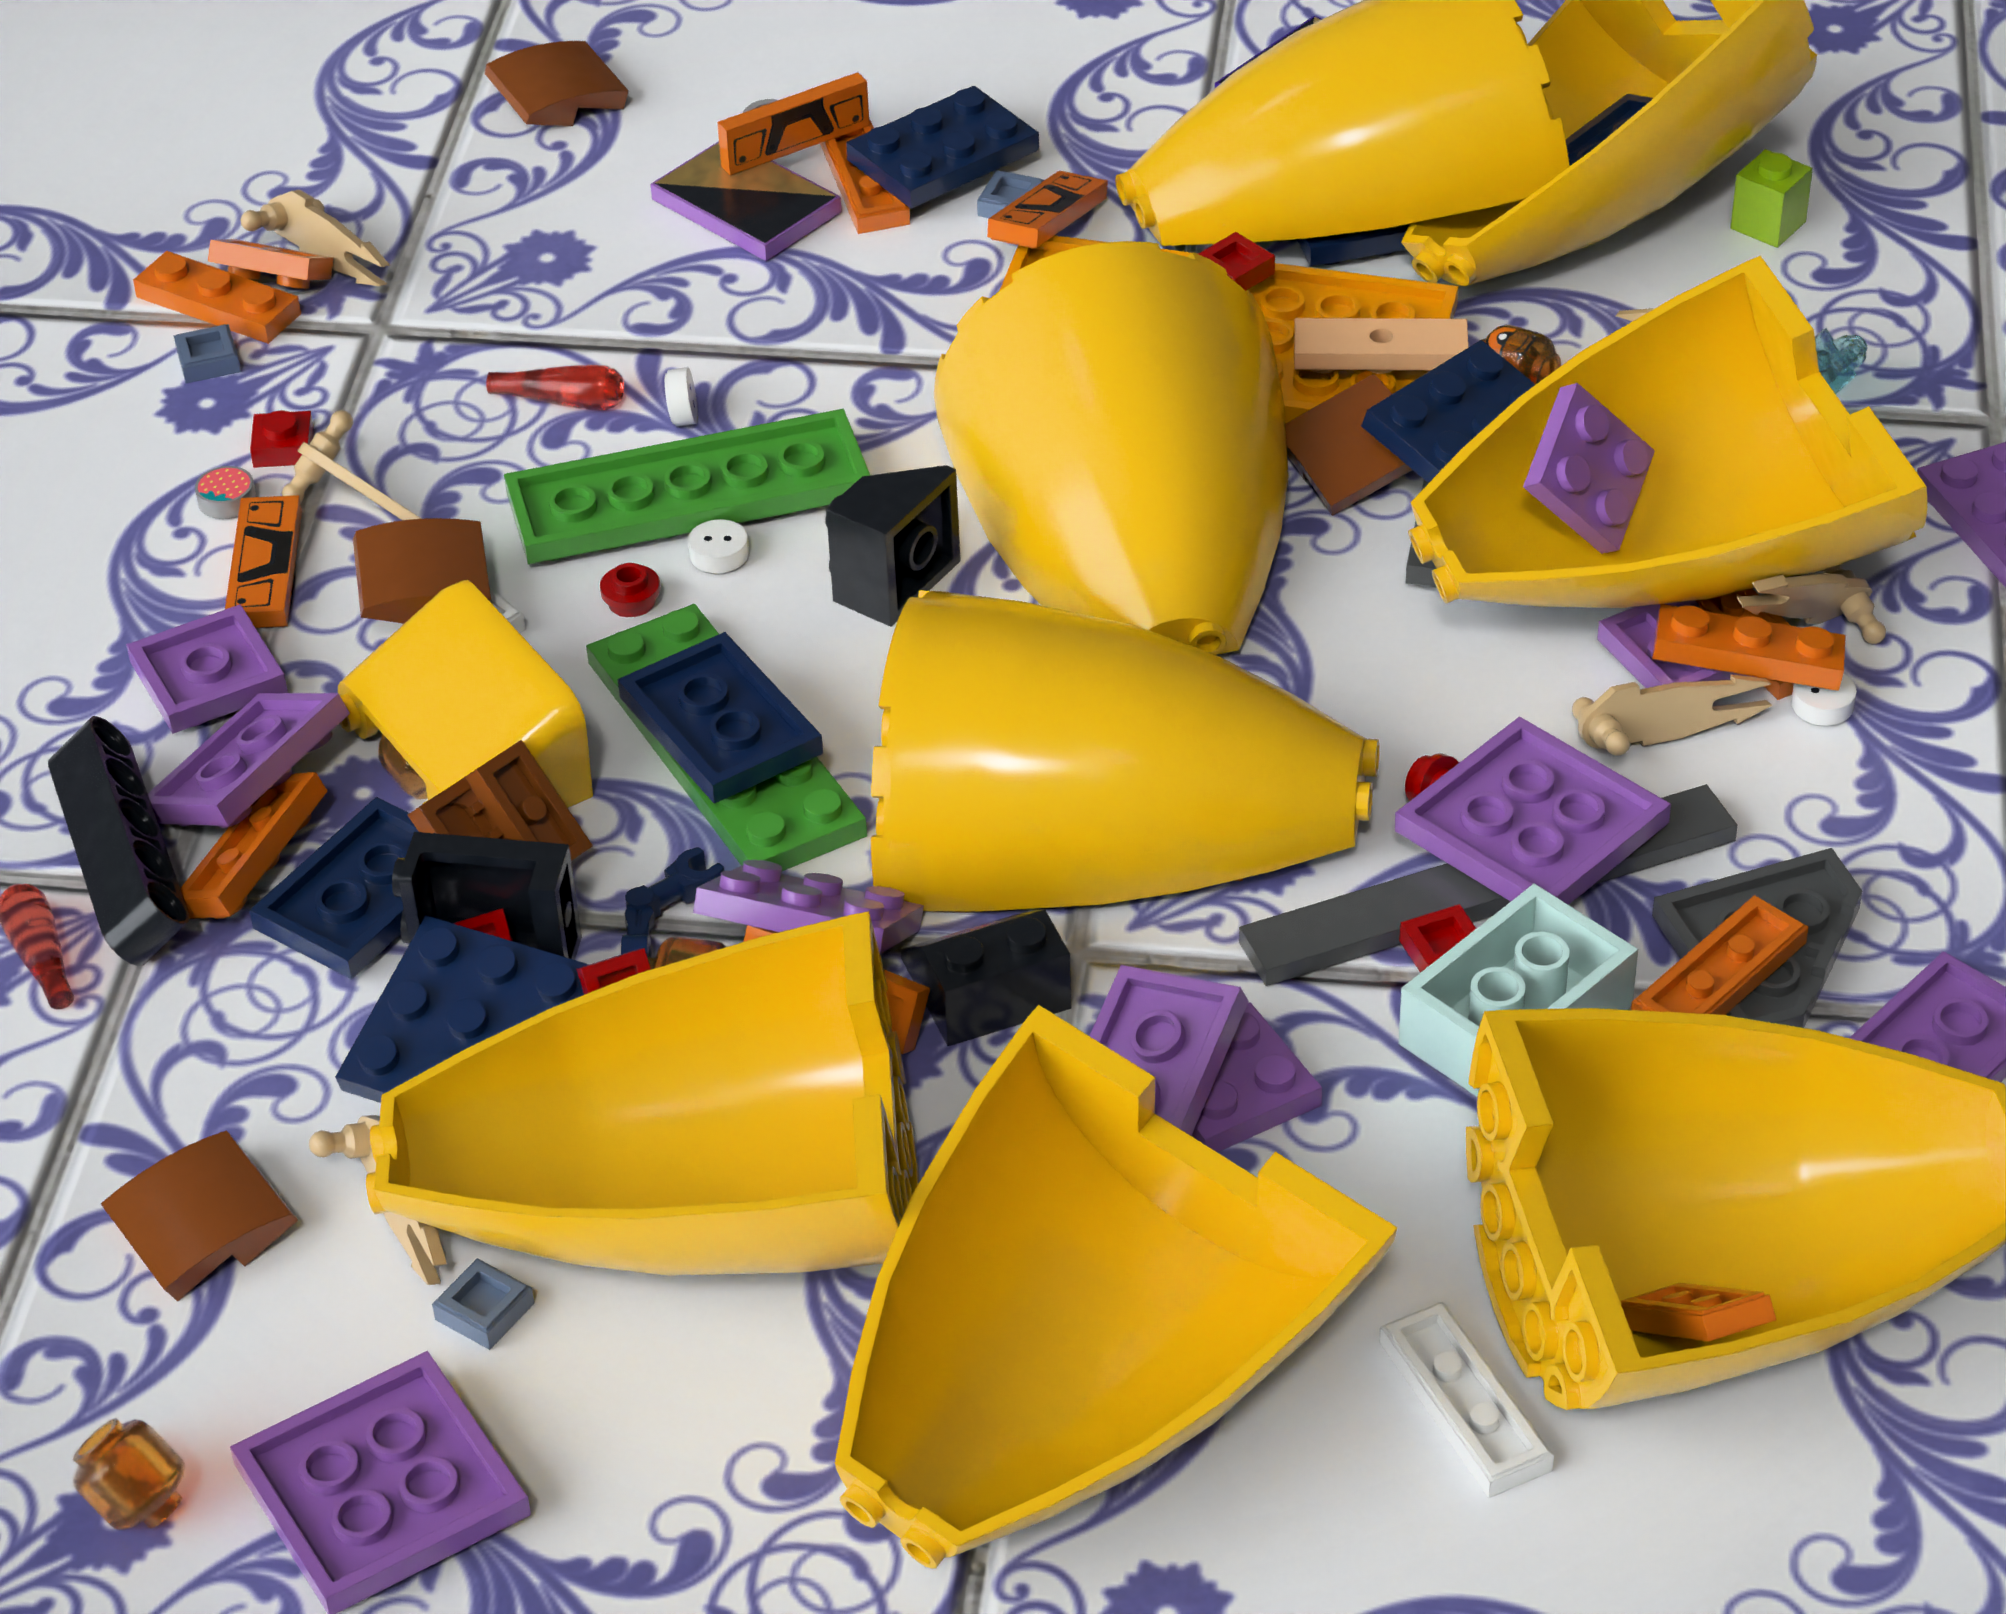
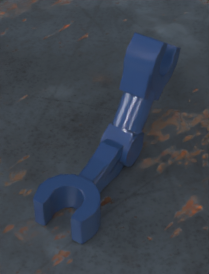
M696 847L680 854L664 870V879L649 887L642 885L630 889L625 895L626 910L624 915L627 934H623L621 938V954L645 948L652 970L650 933L655 925V918L661 915V909L679 899L686 904L695 901L697 887L721 876L724 866L717 863L706 870L704 851Z

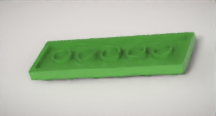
M843 408L504 474L506 493L527 563L533 564L543 561H555L568 556L604 549H616L624 545L660 538H672L680 534L690 533L699 524L710 520L724 519L741 523L827 506L831 504L834 498L846 492L862 476H870V473Z
M695 603L586 645L588 664L740 865H743L745 860H764L781 865L782 871H785L867 837L865 816L818 757L714 804L620 699L617 679L719 634Z

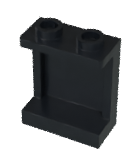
M414 832L406 857L397 858L392 875L393 894L395 897H402L404 908L401 918V939L403 943L411 942L425 915L446 922L456 923L503 908L509 923L513 942L575 960L582 934L569 844Z

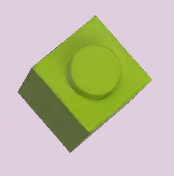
M1767 149L1763 150L1736 175L1730 229L1778 248L1806 222L1813 168L1792 160L1785 154L1775 153Z

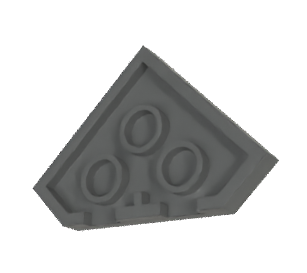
M1828 848L1654 897L1652 916L1680 959L1754 895L1807 925L1809 929L1806 944L1726 1014L1727 1016L1804 1028L1860 909L1862 889L1832 848Z

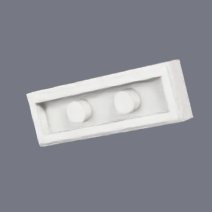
M1443 1301L1380 1326L1379 1343L1488 1498L1553 1471L1554 1454Z

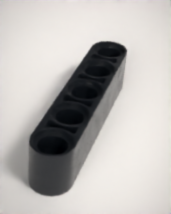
M92 716L48 760V767L101 933L107 944L118 956L135 966H144L190 920L189 912L133 749L126 737L113 724L101 717Z

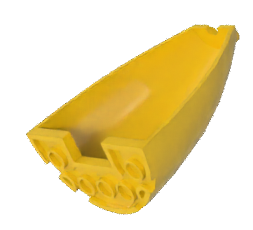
M1362 0L1294 32L1235 71L1179 118L1127 172L1117 174L1115 182L1122 204L1124 206H1131L1135 211L1140 227L1142 229L1149 228L1162 246L1215 244L1234 232L1241 234L1252 242L1316 238L1391 228L1486 209L1526 199L1570 167L1561 117L1554 119L1551 106L1542 90L1550 86L1551 80L1538 44L1528 46L1522 28L1516 23L1522 21L1523 13L1515 0Z
M1566 0L1527 44L1528 46L1538 44L1551 80L1550 86L1542 90L1551 106L1554 119L1561 117L1565 139L1626 94L1651 97L1653 99L1593 150L1526 199L1409 224L1401 243L1414 257L1412 267L1415 272L1430 283H1437L1440 279H1443L1455 285L1469 286L1538 266L1597 243L1669 204L1740 150L1801 93L1806 83L1812 78L1816 67L1817 54L1809 48L1808 37L1814 31V27L1804 0H1710L1722 20L1676 21L1663 0Z
M1121 241L1080 246L1042 258L1011 274L1013 279L1011 284L1001 289L991 298L982 296L965 313L956 325L958 333L946 355L941 354L935 375L934 400L938 423L953 467L956 469L960 483L988 540L1021 585L1041 606L1135 625L1215 655L1240 650L1264 592L1281 535L1289 478L1284 400L1272 338L1262 309L1249 290L1245 291L1228 277L1226 269L1194 252L1185 257L1161 251L1159 244L1152 242Z
M1760 255L1675 296L1587 347L1518 397L1468 442L1410 502L1418 526L1408 530V534L1420 562L1424 564L1431 560L1433 561L1436 569L1432 570V576L1437 590L1446 604L1462 599L1536 607L1628 608L1710 599L1754 588L1752 582L1779 575H1784L1787 578L1822 571L1915 538V531L1925 526L1928 502L1927 486L1869 406L1852 414H1849L1819 372L1814 329ZM1575 383L1581 385L1655 450L1620 549L1603 554L1523 488L1560 387Z
M919 590L918 597H910L901 611L887 655L878 705L884 711L881 726L882 746H875L873 751L871 796L879 798L876 813V835L871 837L873 886L899 890L904 893V901L924 905L923 911L982 912L1091 906L1188 892L1272 872L1355 847L1359 820L1370 821L1373 787L1372 782H1366V776L1377 777L1379 739L1364 738L1296 695L1215 654L1135 625L1015 600Z
M869 911L758 937L638 973L545 1010L464 1049L382 1094L379 1124L372 1125L370 1128V1142L376 1162V1171L367 1174L366 1189L372 1212L375 1215L391 1212L478 1242L569 1264L667 1276L803 1273L883 1264L911 1195L920 1180L913 1125L909 1122L908 1108L903 1089L906 1079L897 1032L892 1031L891 1015L886 995L888 987Z
M1038 1004L974 1090L911 1195L877 1277L851 1371L835 1459L836 1470L847 1487L840 1496V1502L860 1523L873 1528L880 1522L888 1530L901 1538V1545L913 1559L925 1567L935 1569L944 1558L958 1555L1043 1522L1129 1480L1213 1425L1311 1337L1378 1265L1394 1242L1398 1227L1277 1152H1274L1260 1169L1258 1177L1254 1176L1155 1114V1076Z
M1602 1008L1484 1011L1473 1049L1468 1083L1473 1089L1480 1088L1477 1097L1479 1126L1466 1127L1467 1178L1471 1183L1481 1182L1482 1185L1480 1210L1483 1224L1473 1225L1488 1294L1511 1353L1527 1378L1540 1376L1543 1379L1545 1399L1557 1407L1565 1410L1578 1408L1596 1409L1685 1392L1824 1351L1904 1313L1986 1260L2006 1244V1086L2004 1083L1910 1053L1819 1030L1727 1015ZM1676 1283L1759 1291L1770 1295L1776 1321L1708 1342L1631 1331L1622 1309L1621 1301Z

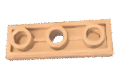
M1295 318V369L1311 370L1320 374L1331 373L1335 370H1368L1376 374H1386L1393 370H1425L1429 372L1469 347L1467 319Z

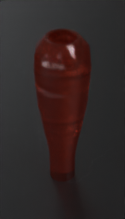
M572 365L519 372H489L486 379V388L488 394L514 395L560 406L607 411L616 407L622 401L624 380L616 369L610 368L608 365Z
M12 885L0 896V925L24 965H26L27 969L42 987L50 1007L55 1010L64 1009L72 1004L74 995L66 978L61 944L50 904L45 894L34 885Z

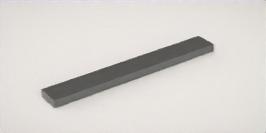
M1707 784L1662 797V799L1671 803L1669 823L1595 884L1736 841L1738 825ZM1446 863L1240 926L1239 944L1265 986L1401 945L1399 941L1400 922L1460 904L1470 920L1475 922L1493 916L1510 901Z

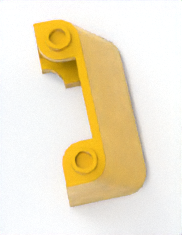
M463 580L442 589L338 684V693L350 713L340 722L341 727L348 733L354 731L362 739L377 734L379 729L426 783L428 801L521 739L567 808L593 797L587 727L582 708L575 694L469 580Z

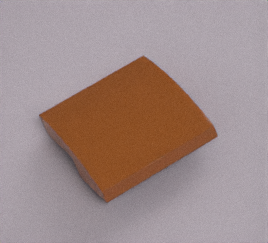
M586 41L550 42L520 49L486 64L484 72L522 120L529 125L573 126L578 108L624 109L629 90Z
M1374 373L1285 424L1288 457L1304 480L1308 478L1332 516L1412 470L1361 427L1367 409L1392 395L1390 390Z
M448 518L410 519L378 524L355 531L353 547L361 618L404 624L442 589L463 580L472 582L489 601L491 600L481 521Z
M522 739L408 814L418 832L569 844L571 861L593 847Z
M227 1130L201 1139L163 1158L142 1171L100 1203L162 1288L177 1302L228 1257L233 1255L242 1265L246 1266L298 1221Z

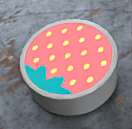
M222 466L211 469L202 474L195 483L199 509L205 515L217 519L238 517L241 498L256 497L252 475L247 470L236 466Z

